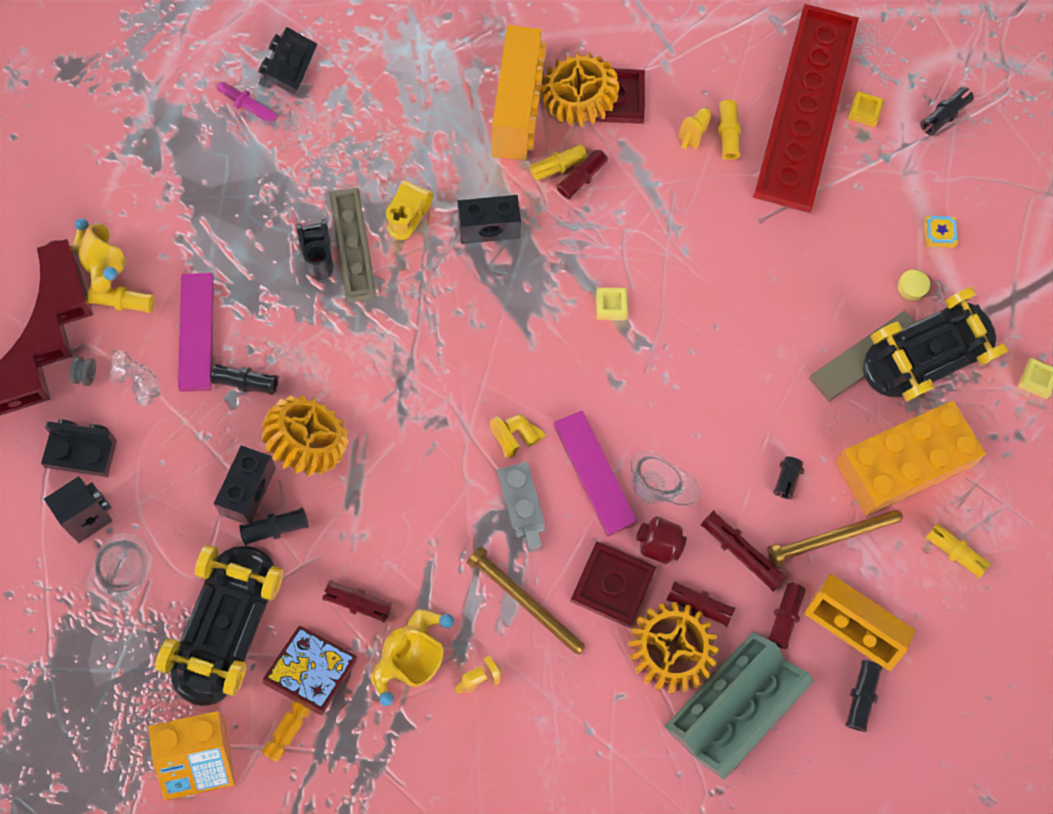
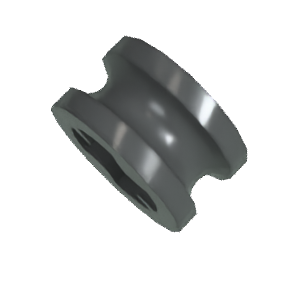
M82 356L74 358L70 370V380L73 384H79L80 381L84 386L92 384L96 373L95 359L88 358L85 361Z

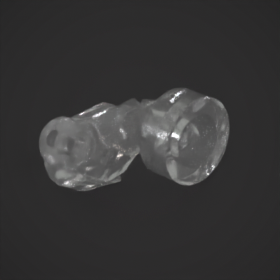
M113 350L109 381L122 383L128 377L132 378L133 394H137L136 402L140 405L152 404L153 397H158L161 394V388L155 373L146 368L144 364L139 365L137 361L131 359L126 351Z

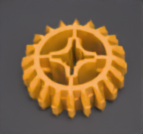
M577 51L576 57L571 58L566 54L565 61L561 62L556 59V68L548 67V75L543 76V86H541L543 104L548 109L552 118L556 117L560 124L567 120V124L572 127L575 122H579V125L583 128L585 121L590 120L594 125L596 117L605 119V111L613 110V103L617 102L620 89L617 73L612 69L609 61H603L600 55L593 58L589 51L585 56H581Z
M290 395L285 400L280 399L268 410L266 418L262 423L261 431L263 433L261 441L266 443V452L274 453L273 461L280 460L283 462V469L291 467L294 469L295 475L304 471L307 477L314 472L321 476L326 471L330 472L334 469L338 462H341L344 452L348 447L349 440L347 439V434L349 430L343 427V419L336 418L337 410L329 411L326 408V403L323 405L316 403L315 397L308 401L303 395L297 399Z
M677 602L672 603L670 611L667 610L664 603H660L658 605V614L652 608L647 609L646 615L648 619L639 616L636 623L640 628L633 627L630 631V635L638 640H630L628 648L638 651L630 654L629 660L631 662H641L634 669L635 673L639 674L645 670L648 674L643 682L648 684L652 678L656 679L655 690L660 691L664 683H667L669 694L675 692L676 684L679 685L682 693H686L689 690L688 681L695 688L701 685L699 676L708 679L711 675L706 667L714 668L717 664V661L709 656L716 655L719 652L718 647L709 645V643L716 641L717 634L706 633L712 624L710 621L702 625L700 624L699 620L703 616L702 612H697L694 617L689 615L691 611L690 605H686L683 611L680 612ZM664 623L676 624L675 629L670 634L658 632L656 635L650 632L656 626ZM686 629L694 635L698 643L699 652L695 651V647L686 641ZM678 634L676 643L678 644L677 648L681 650H677L668 661L670 652L668 651L669 647L665 645H669ZM647 643L651 644V648L658 651L661 655L660 668L650 658ZM691 660L696 662V666L686 672H670L671 667L676 661L688 662Z

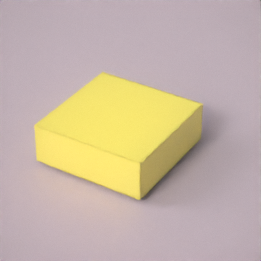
M596 288V320H627V288Z
M1030 358L1026 363L1018 387L1048 399L1053 391V367Z

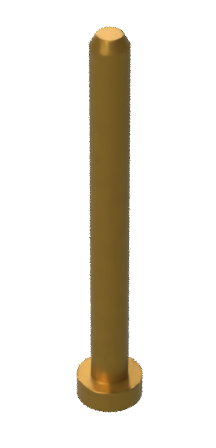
M894 510L782 547L775 543L767 547L768 556L771 563L775 567H779L785 564V559L899 523L903 519L901 511Z
M482 546L477 548L466 563L472 569L476 566L479 567L571 651L580 655L585 649L584 643L485 556L488 552Z

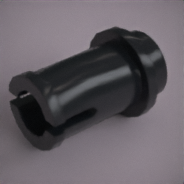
M786 456L784 461H781L779 464L781 471L773 493L776 496L782 493L781 498L793 499L799 475L803 474L805 469L802 467L803 461Z

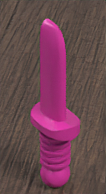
M226 82L218 83V91L234 101L233 107L237 110L242 106L265 121L272 122L276 119L277 115L250 98V92L246 89L241 93Z

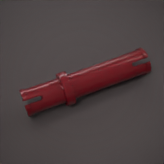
M715 510L700 524L701 527H704L722 544L720 547L724 551L728 549L763 581L772 592L787 578L786 575L741 536L742 531L738 528L736 530L733 529Z

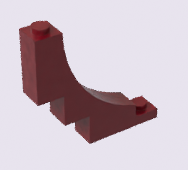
M68 239L54 240L45 246L37 248L40 282L35 307L21 336L0 360V416L51 400L42 366L73 357L64 324L94 315L91 304L88 303V294L76 254Z

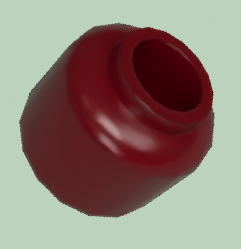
M655 516L648 524L644 522L641 524L636 535V541L640 542L639 549L643 556L662 564H669L673 559L677 561L680 558L686 545L687 537L683 535V529L680 525Z

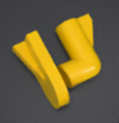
M702 107L693 118L686 117L682 122L678 138L683 141L681 147L685 150L689 145L694 149H697L702 133L707 130L711 120L709 108Z
M517 414L505 421L495 417L489 423L493 435L502 447L505 458L509 457V459L515 456L519 448V444L511 434L512 432L517 430L528 447L536 444L546 436L544 431L530 424L522 414Z
M488 655L483 658V665L493 685L496 686L500 684V673L503 671L499 665L494 663L492 657ZM479 666L465 673L462 676L461 682L454 688L456 694L458 695L464 691L468 693L473 692L477 684L487 680L488 678L483 668Z

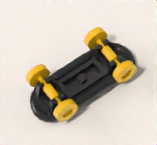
M973 286L946 299L944 302L947 308L903 329L899 321L870 336L874 344L866 352L863 361V373L873 390L887 397H904L905 401L909 402L934 389V382L977 361L982 366L1009 352L1005 343L995 347L997 336L987 314L981 310L979 305L966 302L977 295Z
M206 544L199 554L195 566V576L205 579V582L180 642L167 638L159 650L155 663L156 671L165 674L171 673V682L175 691L184 700L193 705L207 706L216 704L227 695L236 696L241 688L247 670V664L244 661L268 600L273 601L275 599L284 574V570L274 566L272 559L264 551L256 547L238 546L228 549L218 556V548Z

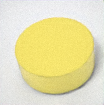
M908 270L899 279L897 288L903 298L909 301H918L924 298L929 291L930 280L922 271Z

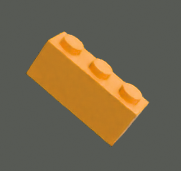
M829 573L813 595L804 612L806 616L889 672L908 650L916 630L831 573Z

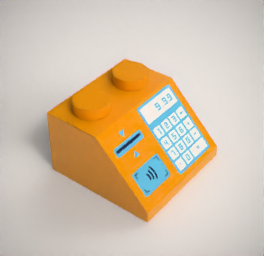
M219 711L148 726L152 761L165 801L235 786L226 719Z

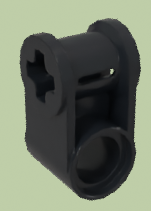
M321 219L320 223L304 226L301 223L296 224L299 244L303 252L308 275L317 280L328 278L333 272L334 265L326 219ZM316 259H324L320 262H313Z

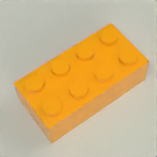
M507 25L492 123V157L526 161L528 150L534 149L535 127L538 119V105L541 97V82L544 75L547 41H541L542 29Z
M952 400L844 449L836 459L835 464L867 517L974 467L986 453L956 403Z

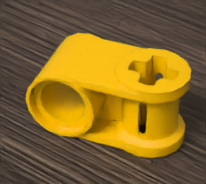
M406 180L401 183L395 197L386 210L387 229L390 237L402 241L413 235L422 217L431 206L433 200L432 191Z

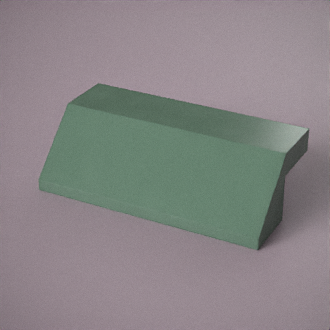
M752 632L664 727L698 762L725 780L814 681L808 672L786 661L774 642Z

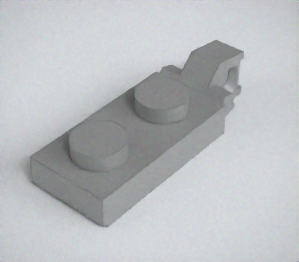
M528 462L497 469V477L513 533L515 532L517 538L524 536L528 553L541 550L542 543L539 532L545 531V521Z

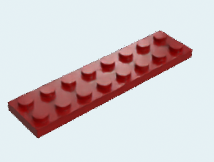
M804 4L753 198L808 213L811 212L859 17Z

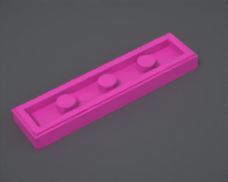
M213 273L181 274L178 389L180 392L212 391Z
M583 410L555 421L553 426L607 537L636 525L637 519Z

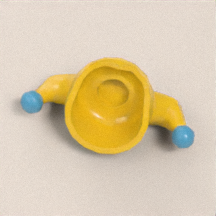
M79 218L75 221L77 231L72 244L73 250L79 255L83 268L91 275L92 290L97 294H105L111 288V280H114L126 267V256H123V252L119 247L109 244L110 232L104 224L94 223L89 226L87 220Z
M418 609L410 618L407 626L394 630L386 638L382 648V658L375 666L370 677L372 684L380 695L379 701L383 706H389L394 701L392 693L388 692V683L392 678L396 677L411 687H419L435 675L441 665L444 649L442 644L427 631L430 626L440 624L444 628H450L454 624V618L451 615H440L429 610Z

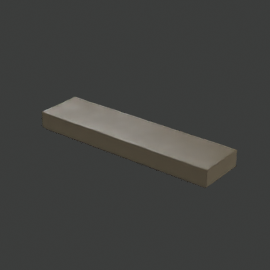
M359 188L329 192L346 301L350 303L376 299L377 295Z
M905 310L810 376L809 379L828 402L865 377L863 361L866 352L874 344L870 337L873 333L899 321L902 329L915 323Z

